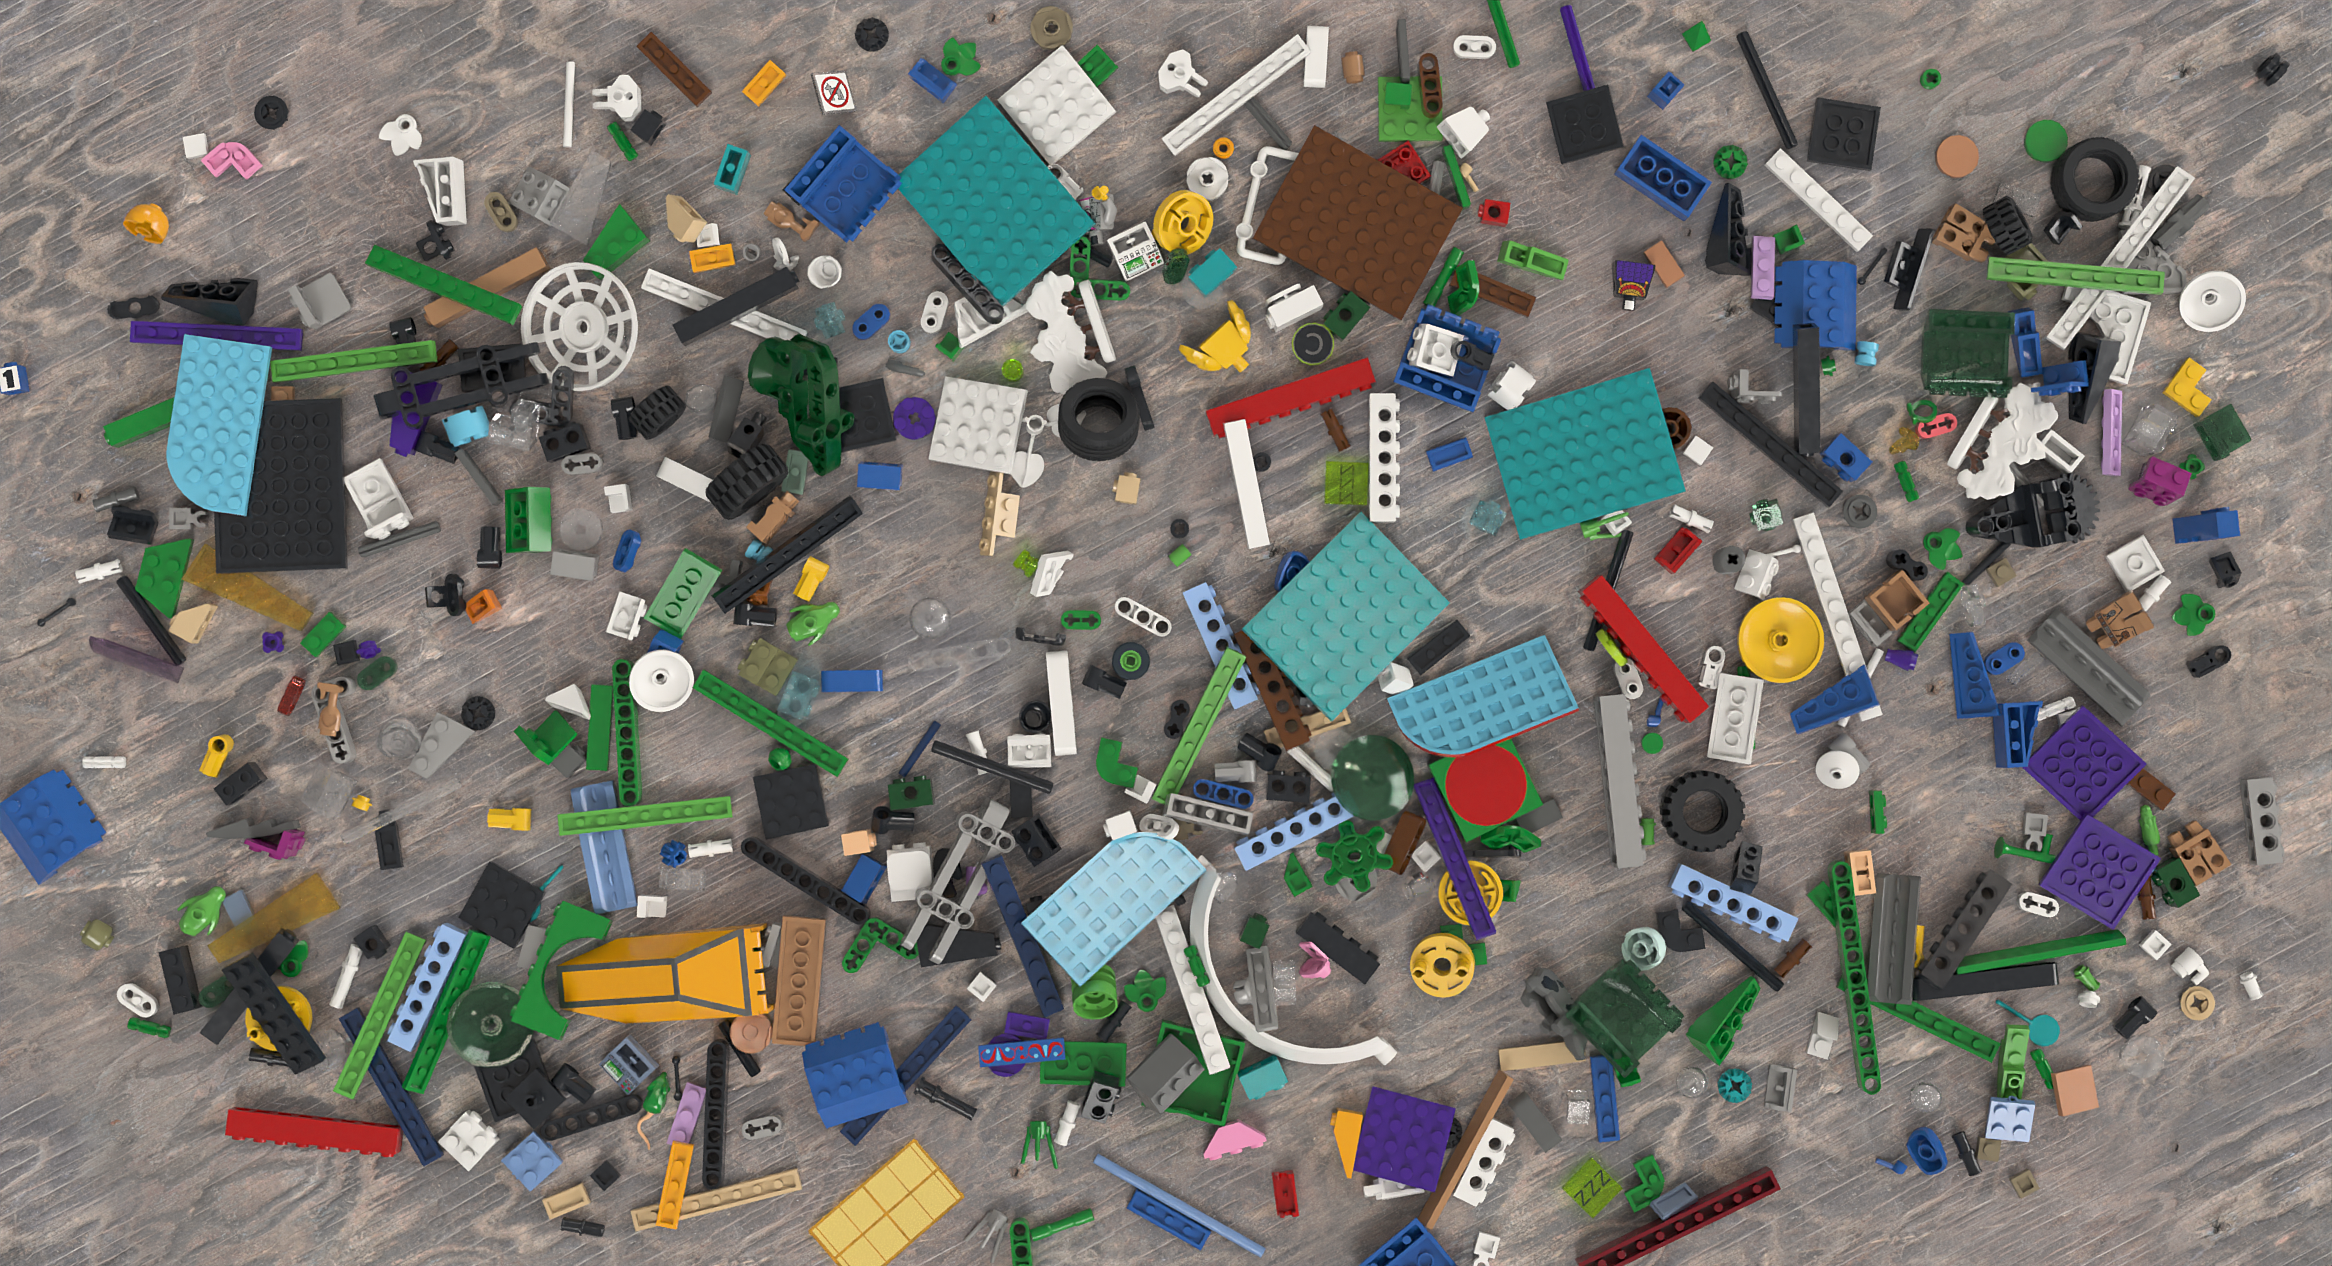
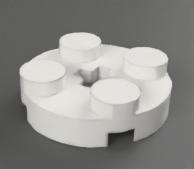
M1213 157L1200 158L1190 165L1187 171L1186 183L1190 191L1203 196L1207 201H1212L1226 191L1229 176L1225 165L1220 160ZM1210 173L1213 182L1211 184L1203 183L1204 179L1202 176L1204 174L1207 176Z

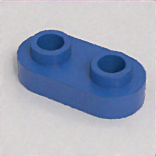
M883 304L873 305L854 322L852 327L854 335L861 340L871 338L889 322V309ZM877 311L883 312V316L881 318L875 317V313ZM861 325L867 326L865 332L859 331Z
M629 529L623 533L614 556V569L627 572L632 568L636 552L641 545V537L638 532Z
M2019 643L2005 644L1986 656L1983 661L1986 672L1991 675H1999L2023 660L2025 651ZM2013 649L2017 651V655L2015 657L2011 655V651ZM1995 660L1999 662L1998 668L1993 666Z

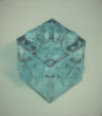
M835 302L823 304L815 309L817 317L813 318L817 330H822L825 339L845 332L842 321H845L846 318L842 308L837 309Z
M1480 500L1469 523L1480 531L1496 536L1507 513L1500 509V504L1492 500L1489 503Z

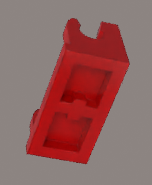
M1681 527L1654 560L1670 574H1675L1703 541L1689 529Z
M1293 1170L1272 1172L1277 1216H1280V1218H1285L1288 1215L1298 1217L1299 1210Z

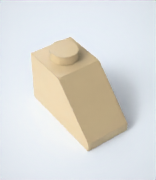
M668 194L666 197L668 228L674 233L673 236L678 241L694 243L707 222L683 197Z
M205 604L178 612L170 621L171 627L169 632L189 643L198 644L218 606L215 604Z

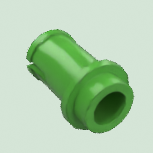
M1642 818L1641 823H1639L1644 831V839H1641V845L1655 844L1654 826L1656 825L1654 818Z
M2082 964L2073 971L2074 977L2079 979L2088 991L2094 992L2100 987L2099 985L2101 984L2089 972L2088 966L2085 967Z

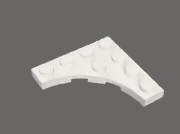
M2065 286L2061 300L2072 304L2084 288ZM2111 290L2100 302L2090 318L2096 324L2103 337L2121 341L2118 360L2108 380L2126 385L2129 381L2151 302Z

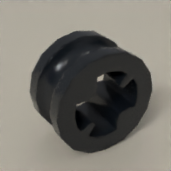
M1260 452L1253 457L1255 470L1265 472L1270 468L1271 458L1267 453ZM1261 456L1266 458L1267 466L1259 468L1256 459L1258 457L1261 459Z
M1176 519L1171 524V534L1175 538H1184L1189 533L1188 523L1183 519ZM1179 523L1180 525L1183 523L1185 525V533L1180 535V532L1179 535L1174 532L1176 530L1175 524Z

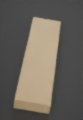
M1346 708L1333 721H1330L1321 711L1300 718L1303 725H1308L1312 736L1351 723ZM1290 721L1285 724V728L1289 732H1293L1298 728V725L1295 721ZM1275 727L1264 730L1268 743H1274L1280 748L1284 747Z
M1564 1041L1498 1049L1501 1071L1586 1061V1059L1576 1060L1567 1049Z

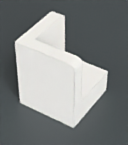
M621 484L604 487L605 495L609 497L611 513L632 511L629 485Z
M1392 662L1377 676L1381 691L1393 695L1407 691L1414 686L1410 670L1407 667Z
M1137 774L1134 789L1127 787L1124 793L1147 804L1157 784Z
M638 896L637 917H666L667 896Z

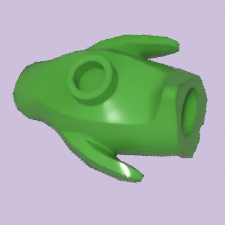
M827 602L822 605L802 604L796 606L789 612L800 611V613L786 623L790 636L796 642L814 636L808 644L810 646L823 637L830 622L839 615V606L835 602Z
M219 886L212 887L202 895L187 899L178 907L177 910L180 911L188 906L179 921V926L183 933L196 936L208 925H210L207 935L214 931L219 922L220 906L226 896L224 889Z

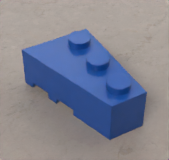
M2229 507L2200 511L2201 515L2172 519L2175 544L2240 536L2238 510L2230 511Z
M2043 701L1997 703L2001 716H1993L1996 768L2028 767L2034 742L2032 738L2035 727L2038 725L2037 717L2039 709L2042 708Z

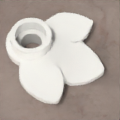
M407 114L399 116L394 122L386 123L379 134L380 139L391 141L392 150L396 156L404 154L409 147L418 150L422 142L421 134L416 129V120ZM405 122L410 124L408 129L403 128Z

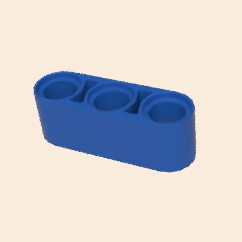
M883 670L821 671V692L883 691Z
M1199 779L1193 785L1194 794L1201 799L1242 809L1249 808L1254 801L1253 794L1247 789L1207 779ZM1199 783H1206L1209 790L1206 794L1201 795L1196 791ZM1220 788L1229 790L1227 799L1221 800L1218 798L1217 792ZM1241 793H1247L1250 796L1249 803L1245 805L1240 804L1238 796Z

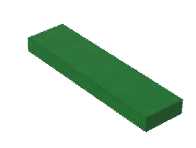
M1948 571L1945 572L1926 598L1930 604L1913 616L1896 641L1915 653L1964 586V583Z
M591 685V717L588 729L586 770L609 771L613 686Z

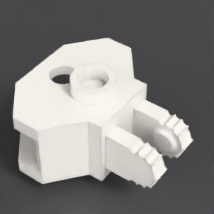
M1183 49L1170 53L1158 71L1160 90L1166 94L1177 90L1183 92L1186 90L1195 97H1199L1201 95L1200 91L1189 85L1191 79L1202 86L1208 84L1206 79L1195 73V69L1191 67L1190 53Z
M619 75L613 85L607 86V89L592 90V95L608 96V102L593 103L594 109L616 111L625 122L634 121L642 111L641 89L629 75Z

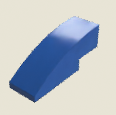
M2026 307L2008 311L2012 345L2020 377L2043 374L2039 332L2036 331L2034 310Z

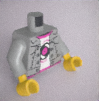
M1096 186L1091 192L1092 196L1076 200L1096 223L1084 234L1090 235L1091 246L1104 244L1102 232L1114 228L1117 207L1114 204L1113 194H1107L1109 191L1107 186L1100 188Z

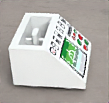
M1146 221L1107 240V244L1126 282L1164 264Z

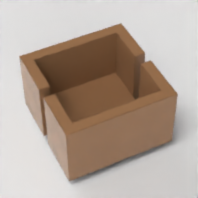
M1903 570L1893 573L1882 582L1883 585L1877 586L1864 597L1890 631L1898 630L1911 619L1910 616L1916 615L1930 604Z

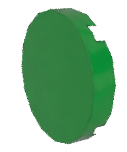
M2041 120L2034 123L2027 130L2024 139V147L2027 154L2036 161L2046 163L2058 159L2068 146V136L2065 129L2060 123L2053 120Z

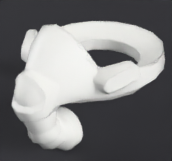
M778 237L773 238L774 258L777 260L774 268L779 271L788 267L791 272L798 264L799 256L790 257L791 263H789L788 254L783 242Z

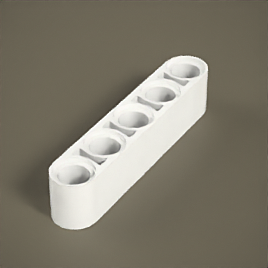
M1068 651L1046 652L1055 756L1077 754Z

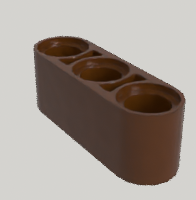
M1425 53L1420 57L1417 64L1421 108L1426 117L1435 118L1443 107L1438 59L1434 54ZM1429 60L1432 62L1433 67L1426 69L1423 67L1422 62ZM1427 81L1433 82L1435 89H1426L1424 83ZM1433 102L1437 105L1438 109L1430 111L1427 108V104Z
M1407 810L1402 814L1384 853L1390 855L1393 859V865L1388 870L1398 875H1402L1405 872L1425 829V818Z

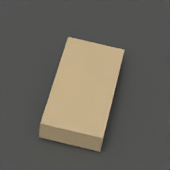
M583 1183L542 1199L550 1220L591 1203Z

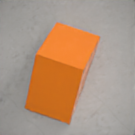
M489 589L482 590L466 602V612L472 624L502 609L494 591Z

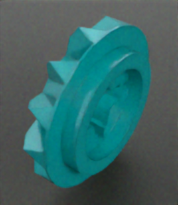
M1734 1068L1725 1071L1720 1076L1718 1091L1726 1101L1739 1103L1746 1100L1751 1094L1753 1084L1746 1072ZM1730 1079L1736 1083L1741 1082L1739 1085L1740 1093L1736 1090H1730L1732 1087Z

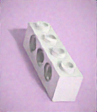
M1495 1118L1491 1120L1454 1188L1453 1196L1477 1207L1479 1202L1482 1203L1487 1194L1485 1189L1488 1183L1491 1184L1496 1176L1494 1170L1497 1164L1501 1165L1506 1155L1504 1153L1506 1146H1510L1514 1140L1515 1134L1513 1133L1514 1129L1512 1126ZM1499 1138L1500 1142L1497 1147H1489L1490 1139ZM1483 1157L1490 1158V1163L1486 1167L1479 1165V1161ZM1474 1176L1481 1178L1480 1184L1477 1186L1470 1185V1179Z

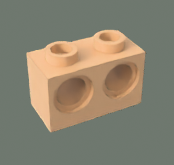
M871 829L841 834L844 856L871 852L877 846L876 834L872 833Z
M1871 850L1845 851L1844 858L1852 871L1855 896L1876 893Z

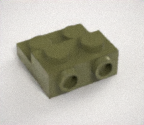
M2032 243L2005 257L2049 262ZM2006 281L2008 283L2007 287L2020 301L2024 298L2030 300L2038 293L2036 288L2041 285Z
M759 638L758 641L754 640L748 649L751 654L748 659L743 658L737 668L740 670L738 675L778 696L798 659L763 638Z

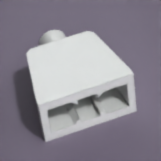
M1468 107L1447 117L1437 128L1462 159L1489 131L1485 123L1490 119V116L1486 110L1482 109L1477 113L1473 107Z

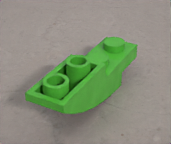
M2006 1024L2004 1039H2001L1998 1060L1997 1097L2008 1098L2009 1096H2015L2017 1099L2022 1098L2026 1074L2024 1062L2030 1032L2028 1025Z

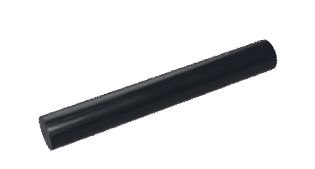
M2001 542L1961 581L1964 583V586L1968 587L2011 544Z

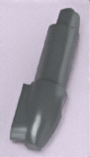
M888 359L886 363V368L893 372L918 377L925 375V372L919 370V368L903 365L900 361Z

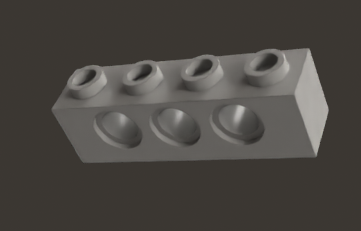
M2273 777L2239 779L2249 864L2283 863L2284 848L2280 842L2282 828L2278 823L2279 805L2275 800L2277 786L2275 781H2273ZM2260 794H2262L2264 797V801L2261 805L2258 803L2257 800ZM2263 815L2266 817V824L2264 826L2260 823V818ZM2267 836L2269 844L2267 847H2264L2263 839Z
M1170 793L1166 796L1162 816L1245 836L1250 832L1253 813Z

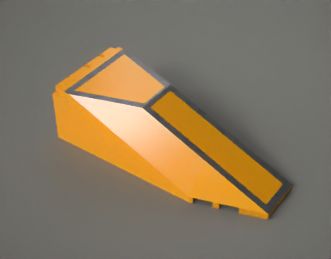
M767 923L617 938L556 966L560 1009L626 1024L742 1017L769 1013L775 1008V1004H767L766 994L758 995V991L766 990L764 972L756 973L755 970L763 968L762 951L753 950L755 947H761L760 931L767 928Z

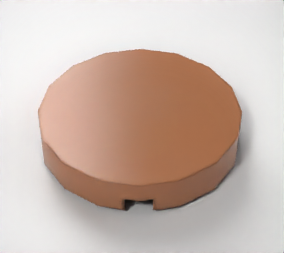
M1961 135L1950 136L1943 140L1935 153L1938 169L1951 178H1962L1970 174L1977 166L1979 160L1978 148L1975 143L1968 137Z
M764 1014L736 1017L730 1026L732 1044L744 1053L754 1054L760 1052L769 1045L772 1039L773 1028Z

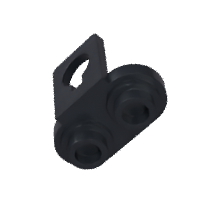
M432 220L427 221L426 224L431 235L416 242L424 261H429L442 254L445 260L451 258L452 252L455 249L449 239L446 241L443 239L442 233L445 232L443 225ZM427 242H433L437 245L435 251L431 254L424 251V245Z
M448 574L445 578L444 586L425 587L427 608L447 607V611L451 616H460L466 610V601L463 599L462 592L464 580L457 574ZM437 591L439 594H442L443 599L435 603L431 598L432 592Z

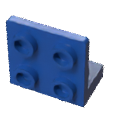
M2086 361L2042 367L2044 386L2031 388V392L2038 393L2039 396H2056L2064 392H2080L2081 387L2089 386Z

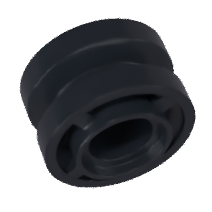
M2278 53L2269 56L2255 73L2258 79L2265 78L2264 84L2267 87L2275 84L2286 73L2290 65L2286 60L2280 62L2281 56Z

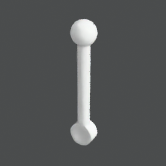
M1797 544L1794 545L1793 548L1769 553L1767 555L1774 557L1791 552L1799 553L1801 551V546Z

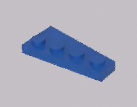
M1974 633L1949 634L1957 719L2001 716Z
M1862 665L1858 670L1847 675L1840 682L1829 687L1822 694L1790 713L1796 733L1799 735L1879 706L1880 704L1866 666Z

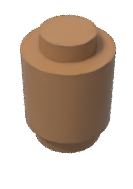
M1357 51L1345 53V57H1342L1341 61L1343 76L1347 84L1363 82L1365 72L1362 55H1358Z

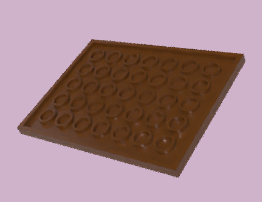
M1314 125L1252 239L1348 292L1352 291L1360 299L1401 321L1463 208Z

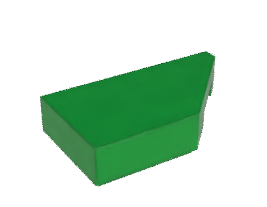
M1290 853L1284 880L1293 896L1296 897L1313 886L1294 853Z

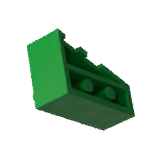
M619 204L583 261L584 263L594 264L612 272L650 242V240L624 207ZM592 271L599 280L604 278L603 274Z

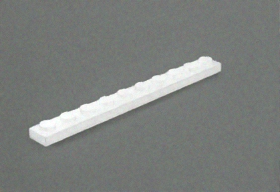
M2177 166L2101 266L2127 268L2194 181L2195 177ZM2084 288L2046 339L2064 351L2110 290Z
M1811 513L1795 518L1792 521L1846 677L1858 670L1862 665H1865L1815 515ZM1880 706L1860 712L1858 715L1860 721H1865L1882 715Z

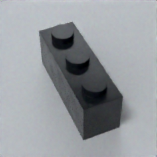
M188 945L158 952L173 1015L203 1007Z

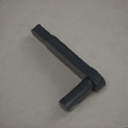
M1511 844L1509 850H1463L1466 857L1473 858L1521 857V850H1518Z

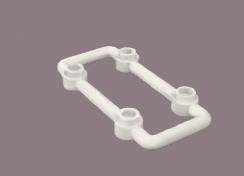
M1265 146L1259 151L1257 161L1251 165L1250 172L1253 178L1242 223L1236 228V235L1238 237L1236 250L1241 257L1273 265H1280L1285 261L1286 257L1279 253L1276 257L1246 250L1245 245L1246 241L1253 234V228L1250 224L1261 178H1264L1267 174L1266 156L1272 155L1295 161L1299 153Z

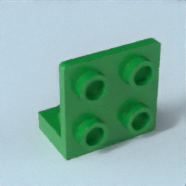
M554 710L535 731L530 728L526 730L520 725L514 730V733L529 751L547 765L577 736V732L557 710Z

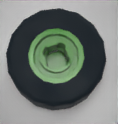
M1135 642L1121 644L1112 656L1114 671L1126 680L1141 678L1147 672L1150 665V657L1147 650Z

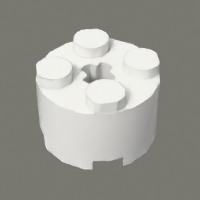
M1513 361L1507 364L1509 368L1507 372L1499 373L1489 388L1491 391L1486 394L1506 410L1513 409L1514 407L1517 408L1524 399L1522 394L1526 390L1529 391L1536 382L1531 374Z

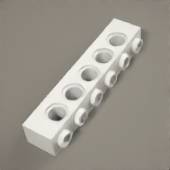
M1396 393L1369 394V520L1372 523H1394L1396 518L1400 516V506L1396 505V496L1400 495V485L1396 484V475L1400 473V464L1396 462V454L1400 452V443L1396 441V433H1399L1400 422L1396 420V412H1399L1400 401L1396 399ZM1380 411H1387L1390 414V419L1388 421L1380 420L1378 416ZM1382 431L1390 435V440L1386 443L1379 440L1378 436ZM1387 453L1390 456L1389 463H1381L1378 458L1379 454ZM1387 474L1390 478V483L1382 485L1379 482V475ZM1381 495L1389 497L1390 504L1384 507L1379 504V497Z

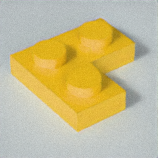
M2190 357L2186 358L2162 392L2195 417H2199L2212 400L2195 388L2206 372V369Z

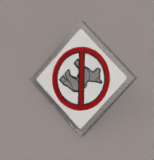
M846 70L811 73L822 115L857 111Z

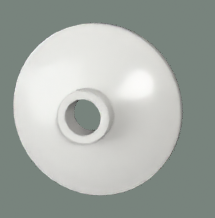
M1830 751L1818 759L1816 774L1824 785L1835 789H1843L1856 782L1859 776V765L1856 759L1846 752Z

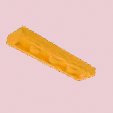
M674 1140L672 1142L656 1226L675 1230L678 1228L694 1144Z

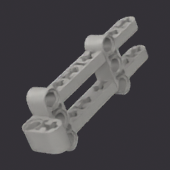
M987 797L979 809L978 814L980 817L967 811L957 815L955 821L960 832L929 888H920L915 893V901L919 908L901 940V946L911 950L930 915L934 914L947 921L929 955L930 961L940 964L959 929H968L973 925L974 916L970 908L987 878L981 862L999 855L1000 852H1010L1015 846L1014 838L1008 832L1001 829L1010 811L1007 807ZM965 817H971V825L965 828L962 827V820ZM984 827L990 828V834L987 837H981L980 831ZM972 837L988 846L956 903L943 896L942 893ZM1002 837L1009 838V843L1005 847L999 846V840ZM928 893L931 895L928 903L920 902L923 894ZM943 903H948L950 906L946 913L939 912V908ZM968 913V920L966 922H958L960 914Z

